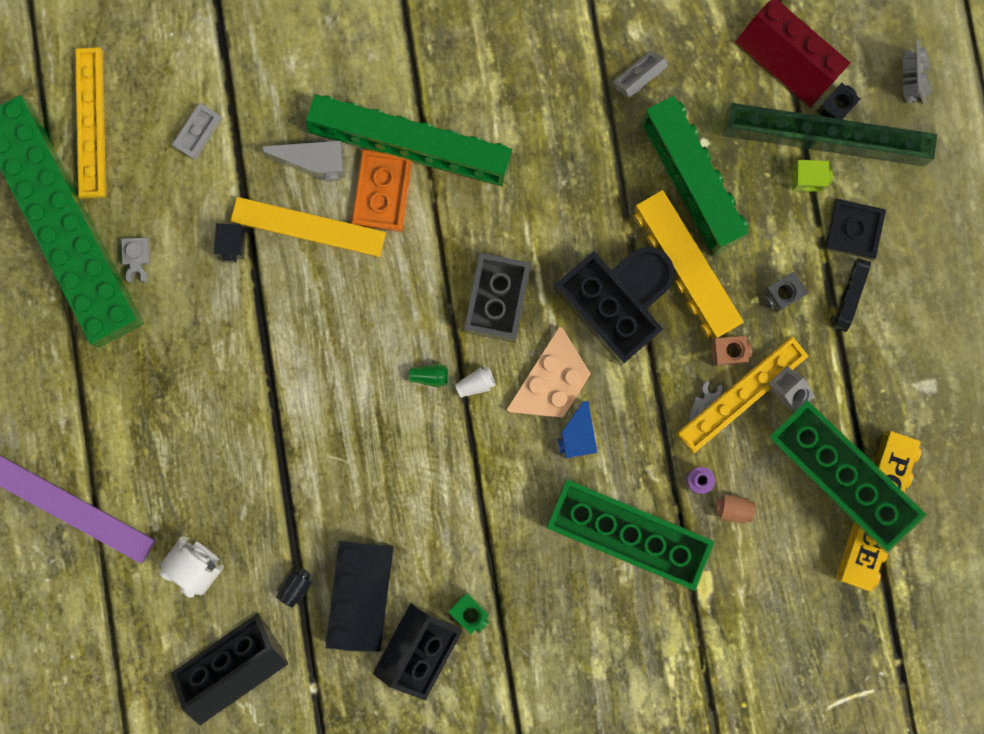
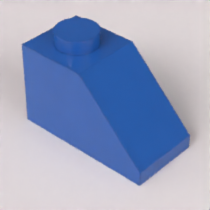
M588 401L581 403L561 432V438L557 439L559 453L564 454L565 459L598 453Z

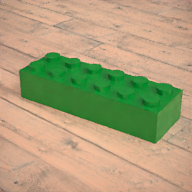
M672 96L646 109L641 125L713 257L740 243L749 233L747 230L749 225L745 217L738 214L735 208L736 201L732 193L725 190L722 174L718 169L715 170L710 162L712 158L709 150L700 144L697 128L694 124L688 122L684 104L681 101L678 102L675 96Z
M808 400L769 436L770 440L886 554L926 518L927 514Z
M565 479L545 527L694 591L698 586L715 543L711 539L568 479Z

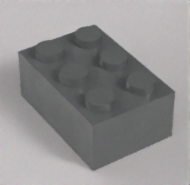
M484 253L479 254L464 328L465 333L513 343L516 342L530 272V262Z

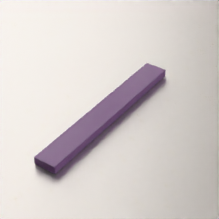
M0 455V487L141 564L145 562L156 542L155 539Z

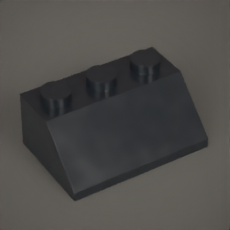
M410 603L372 674L388 687L426 701L463 630L436 614Z

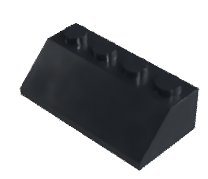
M348 540L339 541L325 648L355 652L381 651L394 546Z
M257 613L170 674L182 711L201 726L288 665V662L279 642L260 614Z

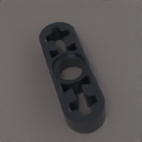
M860 258L855 260L833 322V328L847 332L850 328L871 267V262Z

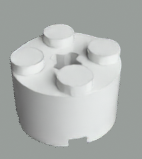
M180 537L161 562L159 574L168 581L173 580L181 586L180 591L188 597L193 598L195 594L204 595L221 573L224 566L223 564L217 565L219 558L204 545L197 541L192 545L187 543L190 538Z

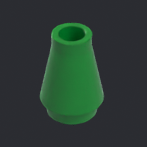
M441 363L411 367L409 371L410 383H419L436 388L447 386L448 367Z

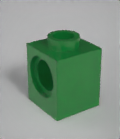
M468 591L448 611L470 635L474 631L479 634L490 623L487 620L490 613ZM467 608H475L479 613V617L477 620L470 622L464 618L463 612Z

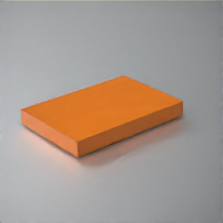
M362 149L351 224L373 229L403 232L413 163L411 160Z

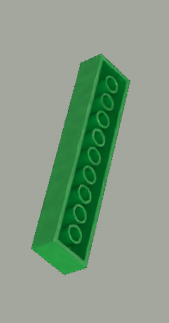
M22 95L0 105V170L89 344L100 348L145 323L81 199L78 198V193L32 104Z

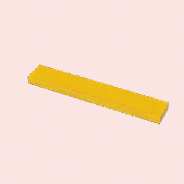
M101 47L75 48L78 198H106L103 50Z
M240 197L236 198L231 222L234 224H242L243 226L381 258L386 238V232Z
M793 336L789 337L675 434L690 453L694 454L770 390L771 387L768 383L787 366L793 370L808 357L807 353Z

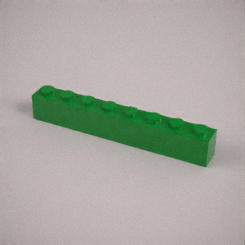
M315 94L306 117L307 133L404 158L414 163L503 187L511 161L512 149L504 144H493L483 141L476 136L468 137L458 134L451 129H439L429 123L414 122L404 116L386 114L379 109L371 110L360 107L354 102H342L328 95L321 96Z

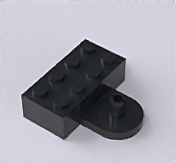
M642 247L633 251L612 270L593 251L554 285V291L622 366L663 330L661 325L646 309L669 290L674 280L675 271L669 256L662 250L654 247Z

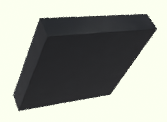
M836 198L833 202L824 249L875 260L886 209Z

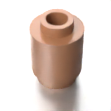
M723 494L721 499L717 498L715 514H718L719 520L740 524L751 523L755 514V502L749 501V498Z

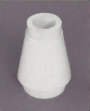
M480 367L456 383L455 386L462 398L491 391V388L496 386L490 369L488 367L483 369Z

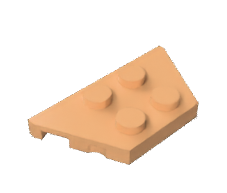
M562 327L558 328L506 411L509 413L563 418L591 373Z

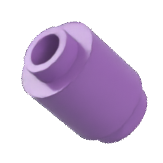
M704 467L691 469L685 477L686 487L695 494L708 493L715 484L713 473ZM701 475L705 479L703 486L697 482L698 477Z

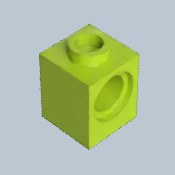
M798 160L793 165L792 191L823 192L829 187V184H832L833 170L829 169V161Z

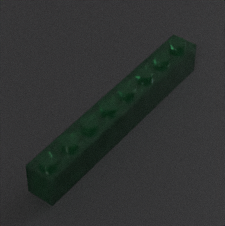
M731 103L726 111L723 136L923 167L934 160L937 134L736 103Z

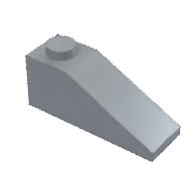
M341 141L263 146V152L267 158L316 178L323 179L325 182H335L340 177H345L344 154Z

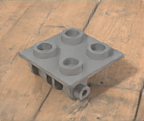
M917 39V54L915 55V51H907L902 58L903 76L911 77L903 79V84H906L903 85V98L906 99V103H916L917 99L921 98L923 104H926V96L930 95V81L927 79V72L925 73V71L930 69L929 55H927L926 47L922 48L919 39Z

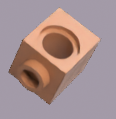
M746 336L715 338L711 341L713 367L745 364L752 357V346L750 342H747ZM728 345H734L738 349V356L736 358H732L727 354L726 348Z

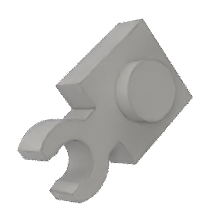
M149 238L122 239V264L130 266L126 273L127 282L133 283V276L136 273H140L143 283L147 282L148 274L143 269V265H151Z
M705 381L701 387L703 398L695 397L687 422L691 421L711 404L715 398L721 395V385H718L716 392L712 394L708 391L709 382Z

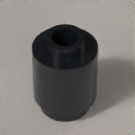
M299 566L297 569L291 568L278 587L276 598L285 605L294 608L296 603L299 604L312 585L311 574Z

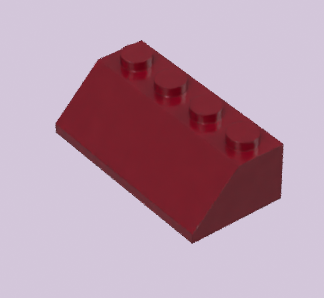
M769 0L735 41V44L810 109L851 63L779 0Z

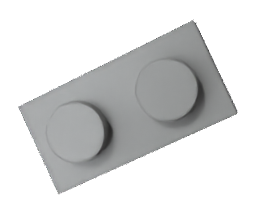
M650 50L612 83L616 90L630 98L638 93L650 80L657 77L668 64L664 57Z
M199 103L172 146L196 161L222 121V116Z

